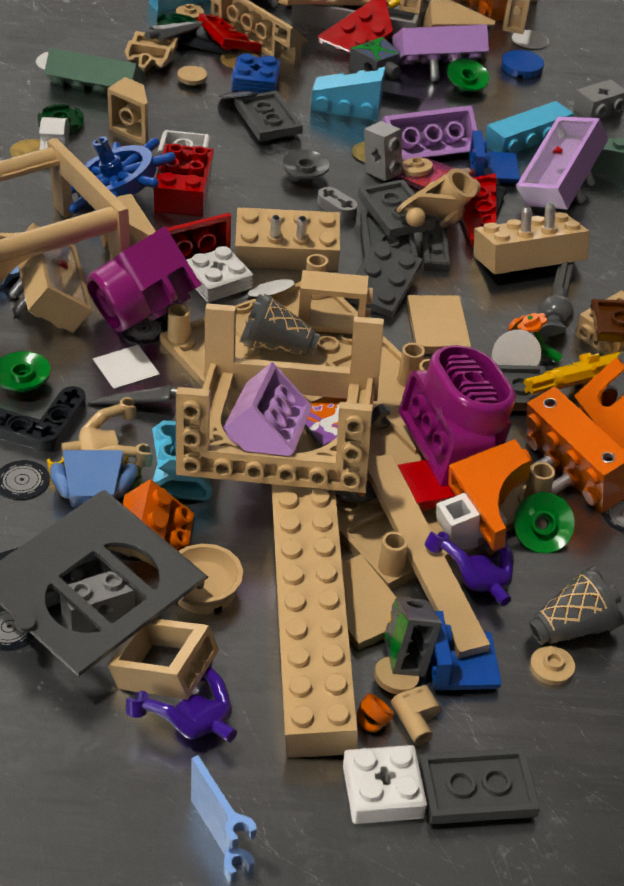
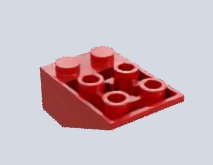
M165 144L163 154L173 152L176 155V159L171 163L159 166L156 176L159 185L153 188L154 211L203 216L207 203L214 149L203 146L192 147L180 144Z

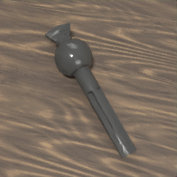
M567 261L558 264L552 295L544 298L538 306V314L544 313L548 320L545 325H542V328L539 330L540 333L550 336L564 333L574 319L573 305L567 298L574 262L568 263Z

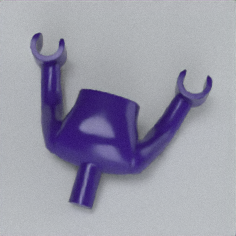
M434 532L429 533L425 540V547L434 553H440L442 549L446 551L457 562L463 581L469 589L475 592H490L501 606H506L510 603L511 597L504 588H508L512 582L514 559L513 552L506 541L509 537L507 532L505 547L497 550L500 554V567L494 565L484 555L469 557L466 552L449 540V535L446 532H439L438 535ZM485 540V545H486L488 548L491 549V547L489 546V544H488L487 541Z
M212 662L200 681H208L215 700L205 699L198 694H193L188 700H182L175 707L171 704L148 698V694L145 691L137 692L136 700L130 697L126 698V714L128 716L140 718L145 716L147 711L153 712L167 719L183 736L189 739L201 738L214 732L224 740L232 742L237 736V730L225 723L232 715V706L225 682L212 668Z

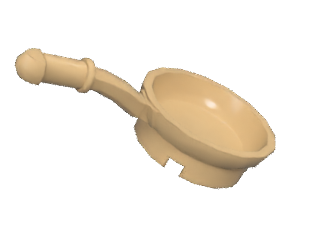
M201 543L179 550L183 556L209 578L205 580L202 589L194 588L177 603L183 609L198 614L214 613V608L222 606V609L229 606L235 598V592L242 583L243 568L240 560L230 550L213 544ZM126 547L106 548L108 551L127 554L128 557H137L156 568L155 564L146 555L137 550Z

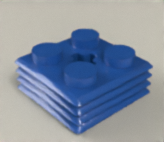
M249 53L237 56L232 74L231 90L237 92L258 91L256 94L276 91L281 61L273 56L261 58L254 57Z

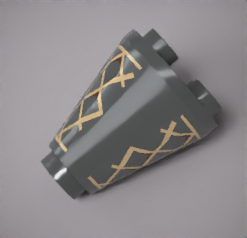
M259 294L249 316L254 320L248 319L239 342L244 343V346L249 348L305 355L306 353L313 355L320 334L315 333L314 328L271 296Z
M592 566L582 571L534 615V619L529 621V628L540 645L545 643L554 644L612 631L624 625V617L617 606L621 602L620 594L614 585L607 586L598 568Z

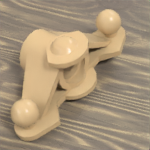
M454 168L404 201L396 209V212L399 215L406 214L407 224L411 227L421 226L425 221L426 213L442 218L443 220L439 225L444 228L458 222L463 217V213L466 210L464 206L480 193L481 185L470 176L472 174L470 168Z

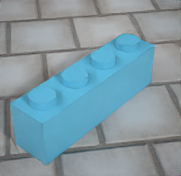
M554 101L488 124L485 134L487 147L493 152L517 153L539 145L545 139L558 116L574 117V113L559 102Z

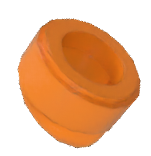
M371 693L364 697L357 710L358 723L364 730L371 733L378 732L394 717L393 710L383 700ZM365 713H367L376 722L374 724L369 723L365 717Z

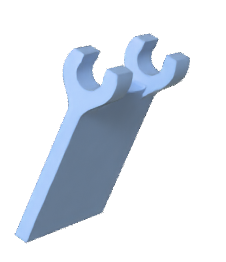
M197 755L191 758V801L225 854L224 875L232 882L236 880L237 875L233 865H244L248 873L254 871V858L247 850L238 848L236 831L246 832L249 839L252 840L256 838V824L250 817L238 814L232 809L200 757Z

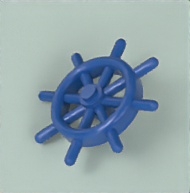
M99 137L100 143L96 139L92 142L98 155L84 165L116 197L132 194L133 196L145 187H158L159 181L154 178L157 167L175 161L176 155L173 152H168L153 157L151 152L160 144L158 138H152L143 146L127 145L121 147L120 143L115 142L112 144L111 149L107 137ZM71 185L72 194L77 193L79 197L68 208L70 213L75 214L85 205L90 204Z

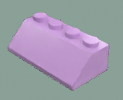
M472 105L384 116L381 120L401 129L402 161L414 157L432 158L469 153L473 130L478 131Z
M271 362L245 384L223 428L226 430L229 440L235 445H239L244 451L290 456L295 452L312 405L275 363Z

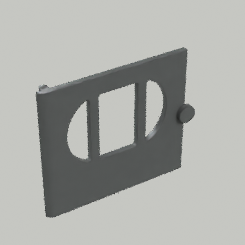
M103 490L0 560V605L15 618L14 623L18 630L24 633L30 632L76 676L80 677L194 588L202 589L205 580L209 577L111 494ZM126 547L146 555L158 570L160 577L158 588L152 589L106 548ZM93 555L97 556L145 598L144 601L115 623H110L61 579ZM54 588L100 631L93 633L77 632L57 623L51 617L46 607L45 601L48 589Z

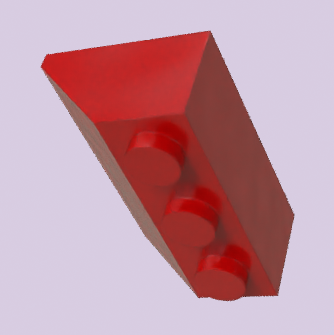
M230 213L167 228L186 260L192 258L195 254H206L215 251L216 248L221 246L231 248Z

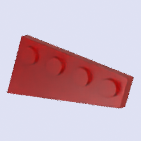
M496 173L473 177V179L480 183L481 191L464 206L466 210L461 218L472 247H474V228L484 227L486 223H496Z

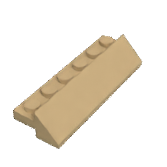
M210 0L212 1L211 14L220 17L234 26L235 31L248 35V41H257L262 44L261 52L275 58L281 57L294 66L301 63L302 43L308 40L294 27L249 0Z

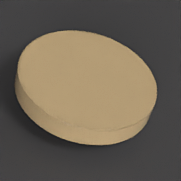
M184 4L177 7L176 13L188 15L197 20L199 13L204 14V10L198 5Z
M185 66L178 70L177 78L184 84L198 85L207 80V72L198 66Z
M414 157L402 162L403 173L408 176H425L433 170V163L426 158Z
M544 646L533 653L530 669L532 674L545 684L563 685L573 677L575 662L567 651L555 646Z
M389 657L379 660L374 669V678L377 684L393 694H399L416 688L419 682V676L393 674Z

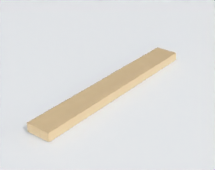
M392 454L369 458L367 478L393 530L407 537L408 547L406 556L434 611H443L445 625L451 626V646L457 658L460 659L489 651L490 643L443 552H431L424 545L425 540L432 531Z

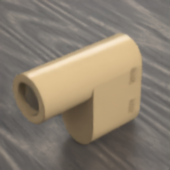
M420 684L416 688L394 696L391 700V705L414 744L420 746L429 742L433 737V733L426 721L435 718L442 709L428 686Z

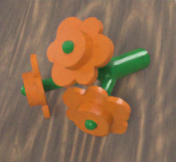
M544 313L522 315L520 318H515L509 324L508 331L524 330L534 333L540 344L541 354L555 364L561 360L563 355L546 344L539 330L542 328V325L548 322Z

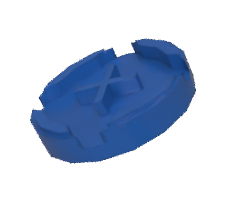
M512 50L502 56L501 68L513 77H518L519 74L524 75L523 78L525 79L535 78L542 73L544 60L534 52Z

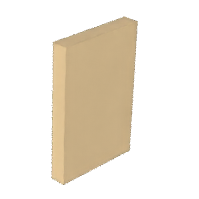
M460 295L407 296L414 343L424 347L425 354H433L436 350L451 345L471 347Z
M362 554L342 562L348 635L350 642L357 651L385 639V630L392 610V604L397 598Z

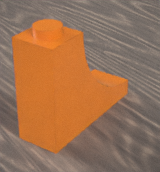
M516 439L449 465L448 485L456 496L465 493L480 514L479 531L493 552L505 547L506 526L501 519L499 507L510 491L529 480L532 459L526 449H522Z

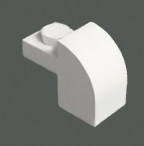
M42 117L39 130L40 150L48 148L47 140L57 138L65 147H68L70 124L67 118Z
M462 493L437 503L436 519L444 532L448 533L449 540L460 549L477 547L478 538L483 537L479 531L480 514L467 495ZM499 509L501 519L506 526L507 519Z

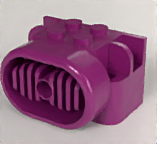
M166 226L95 269L85 280L88 292L97 309L110 327L118 333L125 332L148 318L149 322H152L168 312L166 306L169 304L171 306L182 304L192 297L189 292L201 286V283Z
M451 345L442 347L433 353L427 370L410 372L398 412L440 486H448L450 464L506 443L512 425L510 416L516 401V394L502 370L491 357L471 347Z

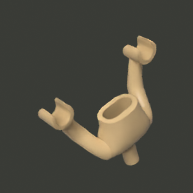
M124 397L120 400V404L103 408L95 413L81 428L79 441L61 443L62 454L63 450H123V457H136V464L139 467H150L153 461V455L150 453V447L147 444L141 443L136 447L119 445L114 430L99 429L106 420L120 415L125 420H133L136 417L134 400L130 397Z

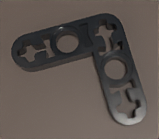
M76 386L62 389L41 419L0 408V439L47 452L57 449L86 407L85 391ZM56 416L67 417L65 420L62 421L53 420V418ZM22 426L27 428L21 432L13 431L15 427Z

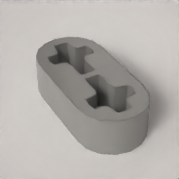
M324 187L318 191L317 203L319 207L327 212H340L341 220L348 221L356 218L358 204L354 199L333 187Z

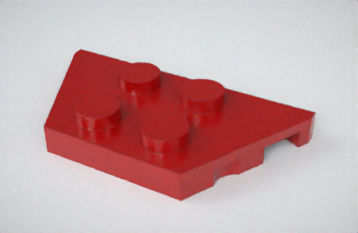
M371 0L317 36L318 42L321 44L326 42L334 45L336 50L350 54L351 47L380 37L388 40L393 36V29L386 0Z

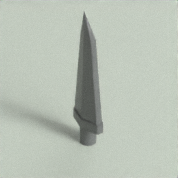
M203 21L153 25L149 27L150 31L145 32L146 40L157 39L163 42L199 29Z
M165 385L164 387L107 395L87 404H120V400L124 397L132 398L134 403L171 402L172 399H176L178 387Z

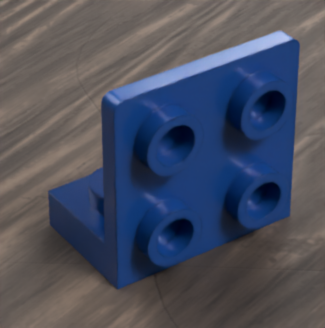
M473 130L469 151L472 178L496 173V178L504 184L518 183L520 174L516 153L487 151V140H483L482 131Z
M435 611L442 625L429 662L434 690L499 689L502 681L492 633L484 631L490 643L489 651L458 659L451 646V626L445 625L443 611Z

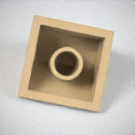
M124 77L107 88L109 130L144 145L148 142V101L143 84Z

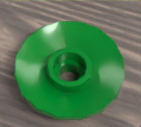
M457 59L448 65V78L460 89L480 91L489 83L490 76L483 65L474 60Z
M18 351L0 358V386L12 391H27L43 385L50 377V364L40 354Z
M539 492L529 495L519 504L514 513L513 527L517 538L524 547L537 553L548 554L560 550L569 542L574 533L575 519L571 507L563 498L553 493ZM540 517L544 518L547 522L544 529H540L537 526V520Z

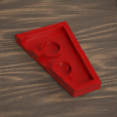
M199 13L197 20L203 21L201 24L203 30L208 32L212 36L211 38L220 44L221 48L230 51L234 48L260 53L262 44L259 42L248 41V35L235 31L234 26L218 16Z

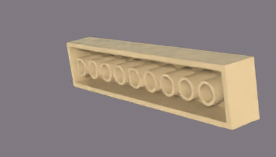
M271 484L286 758L345 755V750L357 749V721L335 490Z

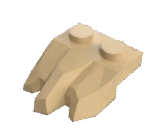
M135 31L132 41H128L125 54L131 63H138V66L144 73L154 65L157 68H163L173 60L178 46V38L174 37L163 42L157 39L146 40L145 32Z

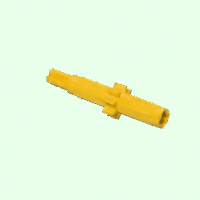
M590 352L579 355L580 361L554 368L542 375L525 379L523 381L526 386L524 391L526 394H536L547 391L554 386L557 389H564L581 384L583 387L611 361L618 358L617 356L621 352L599 356V354L591 355Z

